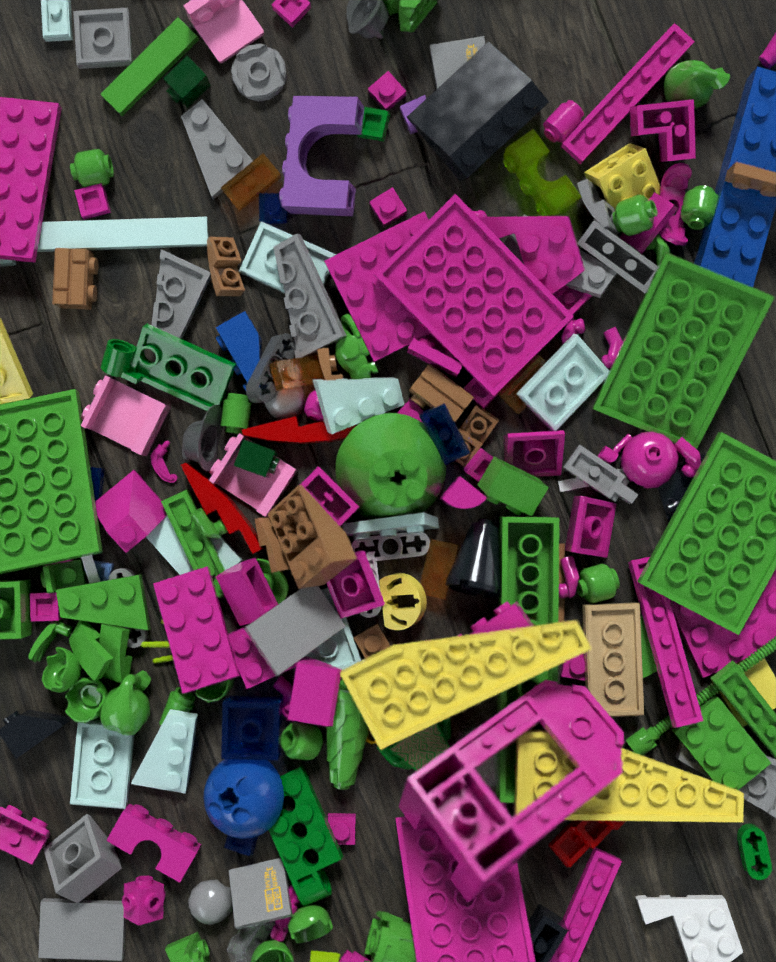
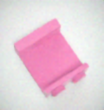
M105 375L104 379L99 380L94 388L93 394L95 397L91 405L88 404L82 412L81 419L83 421L81 426L118 442L139 455L147 456L171 407Z
M239 433L237 438L232 436L226 444L224 450L227 453L222 461L218 459L209 471L212 475L209 481L213 484H218L257 509L256 511L263 516L268 517V513L276 506L298 470L280 459L275 474L270 473L269 478H265L234 466L243 439L254 443Z

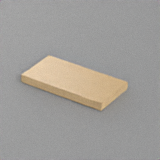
M640 603L582 605L583 632L591 647L590 650L584 652L586 688L610 717L644 715Z

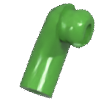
M657 234L646 248V250L653 249L656 253L657 266H659L665 252L670 254V247L660 234Z
M202 508L190 514L199 531L206 537L219 539L228 532L222 519L216 523L211 522Z

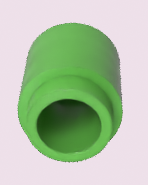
M227 393V400H224L221 426L226 427V433L242 434V429L249 428L251 403H249L247 395Z

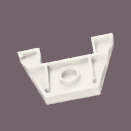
M659 895V897L635 896L645 924L669 916L673 917L688 962H731L743 953L728 905L722 895H687V897H671L670 895Z

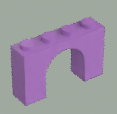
M293 96L292 106L288 110L290 131L286 134L285 138L287 159L283 162L282 166L283 176L285 177L284 187L280 189L279 194L282 207L290 214L353 216L355 187L347 180H320L310 177L307 171L306 160L312 145L326 135H362L364 106L358 97Z

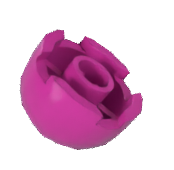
M653 431L640 433L631 438L623 449L620 459L622 471L629 481L644 486L643 488L659 487L668 482L676 471L678 464L677 448L668 437L661 433Z

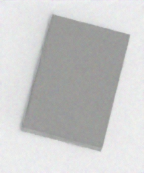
M319 586L301 588L246 626L244 630L271 670L278 676L343 629L345 624Z
M43 898L40 906L38 958L122 961L125 955L126 919L123 918L124 908L122 901L81 900L79 903H76L69 899Z

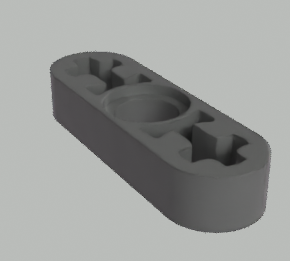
M290 334L275 335L270 339L246 386V394L251 402L256 404L271 401L295 355V342ZM270 361L275 366L274 375H271L268 369Z

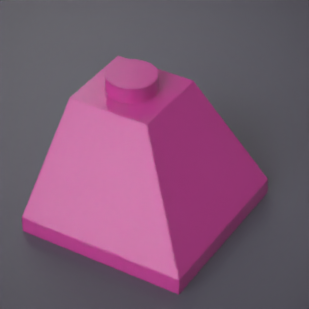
M135 470L131 471L95 501L98 519L106 532L125 553L144 539L167 516L161 503L162 500Z

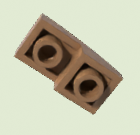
M208 237V262L216 296H241L245 288L237 266L242 260L234 238Z
M329 348L317 349L325 380L344 379L343 374L332 375V371H337L335 354L330 355Z
M476 404L444 450V453L465 467L481 448L499 419Z
M256 518L255 524L259 545L267 547L271 573L290 570L270 518Z

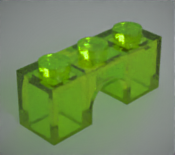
M532 129L506 148L503 162L508 171L512 174L515 172L520 179L519 185L522 191L527 196H532L536 202L535 208L540 216H561L577 205L582 196L566 174L556 181H546L539 176L537 166L546 160L550 151L536 131Z

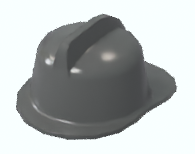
M349 0L346 11L349 32L351 34L358 33L368 39L374 36L382 39L384 37V27L390 15L383 0Z
M218 404L212 405L207 410L202 421L193 422L189 425L183 436L182 457L186 460L198 462L205 471H210L217 460L218 444L222 432V407Z

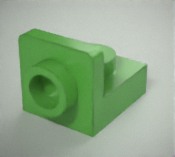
M82 559L43 566L41 583L46 588L47 593H54L57 589L88 584Z

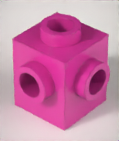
M139 876L136 878V881L125 883L124 895L122 897L123 918L137 925L163 919L164 884L153 880L152 876Z

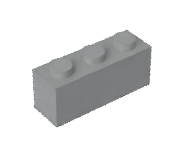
M594 220L577 244L642 292L646 293L658 266Z

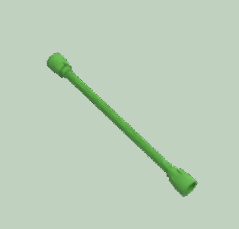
M776 636L757 649V652L754 651V654L752 653L751 656L737 664L743 673L747 672L748 669L750 670L751 667L753 668V665L759 663V660L762 661V658L765 659V656L767 657L768 654L770 655L771 652L773 653L776 650ZM714 682L707 686L705 690H702V693L696 694L699 706H701V703L704 704V701L707 702V699L709 700L716 693H719L720 690ZM668 715L667 718L665 717L664 720H661L659 725L656 724V727L651 726L647 730L642 727L626 739L634 753L644 756L657 746L655 741L660 738L661 733L663 734L664 731L666 732L667 729H670L669 727H672L670 716Z

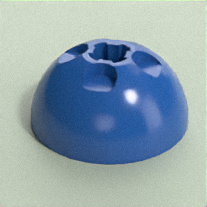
M237 753L219 762L211 771L204 788V806L210 821L224 834L241 839L257 837L268 831L280 816L284 802L282 780L275 767L264 757L254 753Z

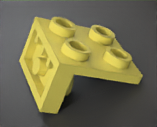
M631 143L584 172L589 181L601 188L606 202L614 207V210H616V206L620 201L637 194L644 195L648 200L654 192L660 195V184L647 150Z

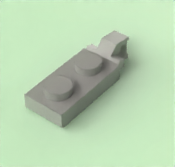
M581 445L576 447L563 466L566 471L614 502L619 497L628 504H632L638 496L637 493L627 487L629 480L625 478L624 474Z

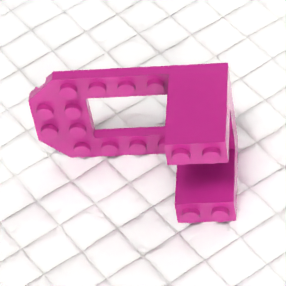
M544 680L407 779L398 807L415 830L429 821L459 863L450 879L468 903L508 872L532 844L622 774L623 761H621L624 732L585 686H566L557 684L556 681ZM540 722L577 769L511 818L475 769Z

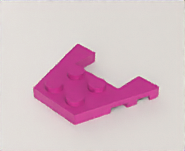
M569 216L479 218L499 239L515 234L524 265L552 294L585 271Z

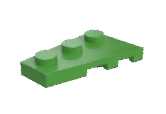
M141 574L56 590L61 618L143 630L151 629Z

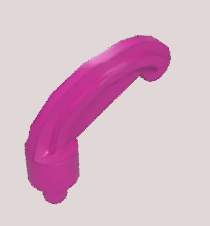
M165 441L153 450L151 464L161 479L173 483L177 481L178 477L176 474L170 475L164 462L163 456L168 451L166 448L170 445L169 441Z

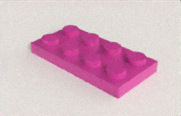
M208 566L153 583L182 693L186 694L239 677V671L210 568Z

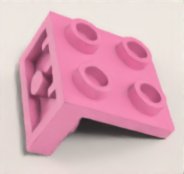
M191 0L183 5L189 21L220 64L264 35L262 27L243 0Z

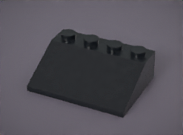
M487 42L406 118L461 182L477 170L543 109L549 101L526 74L490 42Z

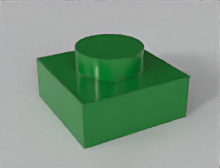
M364 107L362 135H356L361 138L384 142L390 119L389 111Z

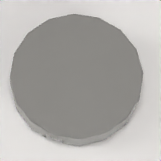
M264 44L249 45L240 50L231 68L233 82L238 91L246 98L255 101L269 100L278 95L284 87L287 77L285 62L280 53Z

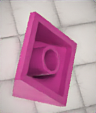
M564 430L510 433L503 436L505 462L535 477L561 475L565 440Z
M574 496L565 551L607 558L616 503L585 496Z
M359 550L354 552L357 559L326 583L340 619L385 605L365 551Z
M308 656L301 658L296 666L288 720L328 727L333 726L342 669Z

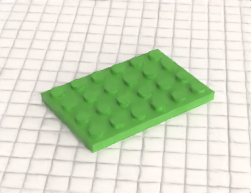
M665 252L597 396L593 409L645 431L661 433L674 443L683 437L697 449L775 297Z
M76 389L0 405V574L103 553L85 429L81 426L83 420L81 419L80 395Z
M718 432L637 582L739 635L776 569V461L734 438Z

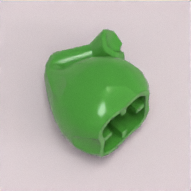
M687 60L678 63L668 71L665 77V99L667 102L694 99V109H697L708 103L714 89H722L729 82L730 74H727L721 67L711 69L703 61Z
M142 670L136 675H127L120 686L111 690L105 697L100 712L101 724L105 729L131 736L135 735L142 725L147 722L150 715V703L143 691L149 686L151 678L146 671Z

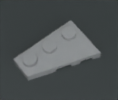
M201 99L185 112L181 118L211 197L214 200L255 166V163L204 100Z
M161 249L156 302L154 303L151 325L182 339L207 288L211 274L209 271Z

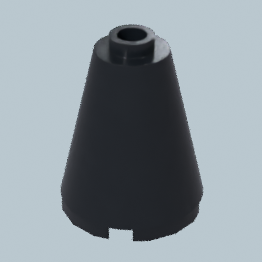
M478 519L477 522L471 523L446 578L445 586H449V589L471 596H477V594L486 592L485 598L500 597L499 529L494 526L493 521Z

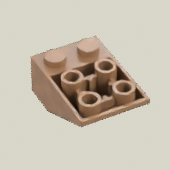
M298 485L268 513L299 589L325 585L357 559L347 534L302 485Z

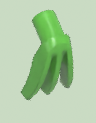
M61 620L51 622L35 641L28 658L35 663L37 661L41 662L45 651L57 636V633L69 637L73 627L62 623Z

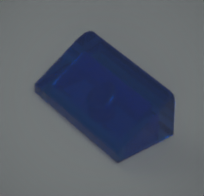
M445 403L421 412L419 417L437 447L445 465L470 454V450Z

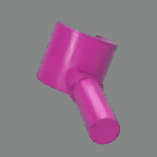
M627 434L613 450L604 446L597 457L608 464L614 462L619 455L618 453L626 446L632 436Z

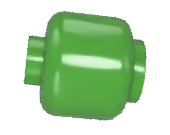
M100 149L77 152L74 163L70 164L73 179L79 180L84 188L100 183L103 186L108 185L110 177H114L112 160L108 154L105 155Z
M704 185L696 186L689 190L684 196L680 212L681 219L688 227L695 230L707 227L715 214L718 194L711 187Z
M641 194L620 201L612 215L614 225L620 233L623 232L627 236H634L651 229L654 225V217L657 216V208L654 201H648Z
M605 564L585 568L579 573L577 593L592 604L611 599L620 587L618 575L613 568H609Z
M296 721L290 723L283 731L280 739L284 753L289 758L300 760L314 759L319 754L323 745L322 733L317 725Z

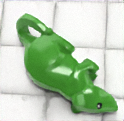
M350 313L345 314L341 317V324L347 336L336 343V360L349 373L351 379L371 378V373L376 374L378 370L373 361L368 363L366 356L370 355Z

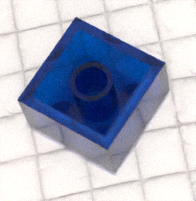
M227 696L223 701L221 759L279 760L282 751L280 739L282 735L283 697Z

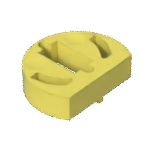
M395 573L379 580L380 592L385 602V605L382 606L384 626L391 630H404L417 624L424 616L427 605L426 594L422 585L414 577L405 573ZM401 578L402 583L393 587V583ZM398 595H414V599H419V603L415 604V607H398V603H393V599H396Z

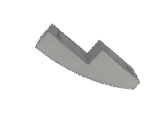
M585 179L578 182L580 195L591 215L599 224L614 235L619 234L620 232L616 229L613 222L614 207L605 200H601L598 187L591 181Z

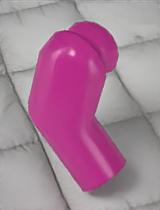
M616 327L604 332L610 346L608 354L602 356V363L607 369L611 368L623 343Z

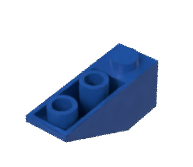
M244 311L216 327L220 334L216 337V340L223 351L229 350L233 357L230 361L236 364L235 373L237 375L242 373L248 383L262 356V339L251 319Z

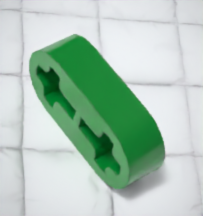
M754 824L742 825L738 830L737 840L744 870L756 880L766 879L772 871V863L765 833ZM750 832L757 836L753 839L755 848L746 840L750 837ZM755 855H756L757 859H758L761 863H763L762 865L759 866V870H758V871H756L753 867H751V866H754V865L756 864V862H755V857H754Z

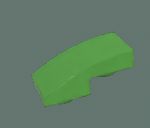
M79 620L69 638V643L82 668L96 681L103 677L113 657L99 644L100 634L87 621Z
M101 624L99 644L113 657L103 677L121 683L129 675L132 656L126 655L130 630L115 625Z

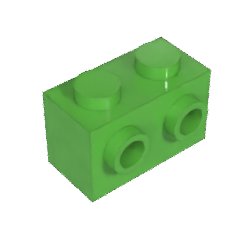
M495 456L478 483L488 501L494 504H498L499 501L507 504L506 508L513 513L520 515L524 512L530 516L533 515L549 488L539 478Z

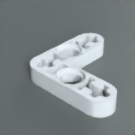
M403 532L397 533V536L392 537L370 536L369 540L354 541L351 545L355 552V548L359 547L360 542H365V545L369 547L374 546L373 540H379L378 550L381 556L375 557V551L367 552L366 556L380 590L377 561L422 556L430 548V539L423 532L414 534ZM406 536V542H412L415 539L414 536H420L421 540H425L426 545L421 546V551H416L415 547H406L408 553L402 554L403 544L400 537ZM386 539L397 541L399 546L395 554L389 555L383 551L382 544ZM381 606L372 609V612L364 611L360 614L367 618L374 617L380 612Z

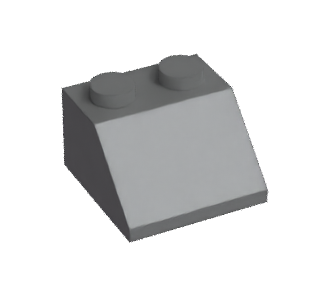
M88 814L43 848L55 892L76 903H79L122 869L114 845L106 841L107 836Z

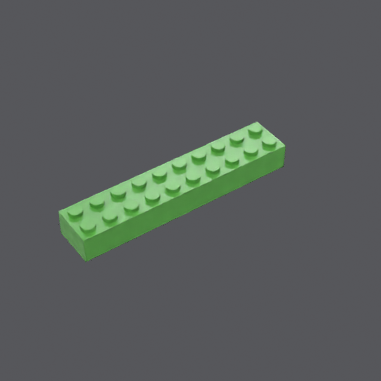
M499 517L501 594L498 597V607L506 601L510 605L517 601L534 626L558 623L559 518ZM558 665L498 693L497 714L544 680L556 681L558 684ZM539 722L530 730H545V728ZM516 740L497 753L496 794L500 803H515Z

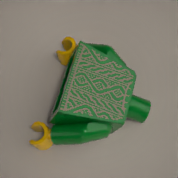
M448 717L381 750L376 740L371 738L369 734L366 742L370 744L376 743L378 746L377 750L390 765L407 770L413 768L415 771H419L450 748L447 741L451 738V719Z

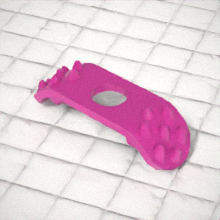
M678 163L669 167L662 178L660 196L668 201H674L678 209L677 213L669 219L659 233L666 242L674 243L675 246H685L688 242V239L685 237V228H683L684 221L680 217L685 190L692 175L691 168L685 163Z

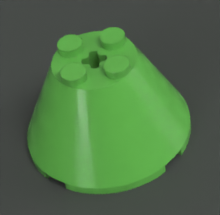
M399 413L378 414L357 424L340 445L335 463L336 480L338 486L359 506L356 512L367 519L373 520L423 513L433 504L443 487L446 475L445 455L436 435L419 420Z

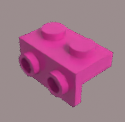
M8 805L6 809L0 806V850L33 866L51 835L49 830L46 829L48 824L35 817L31 821L21 817L23 812L11 805Z

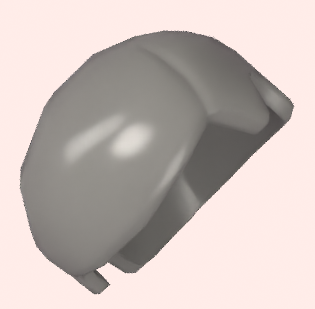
M284 376L272 400L264 404L274 418L282 420L295 416L298 417L303 413L307 399L302 386L297 380Z
M219 880L200 882L192 889L188 899L191 914L203 924L212 925L221 922L233 909L231 888L226 887Z

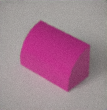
M461 476L457 477L440 497V500L445 504L460 509L476 507L487 499Z
M256 558L238 563L216 576L239 626L254 622L278 605Z

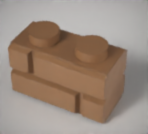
M55 248L53 305L63 309H92V302L97 300V287L93 285V274L97 275L98 259L94 258V254L87 249Z
M430 363L409 390V393L413 395L410 400L422 409L427 406L433 410L434 414L432 416L444 426L447 423L453 425L474 398Z

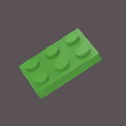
M716 695L700 707L703 718L702 722L672 729L673 733L710 779L728 787L739 790L771 764L769 759Z

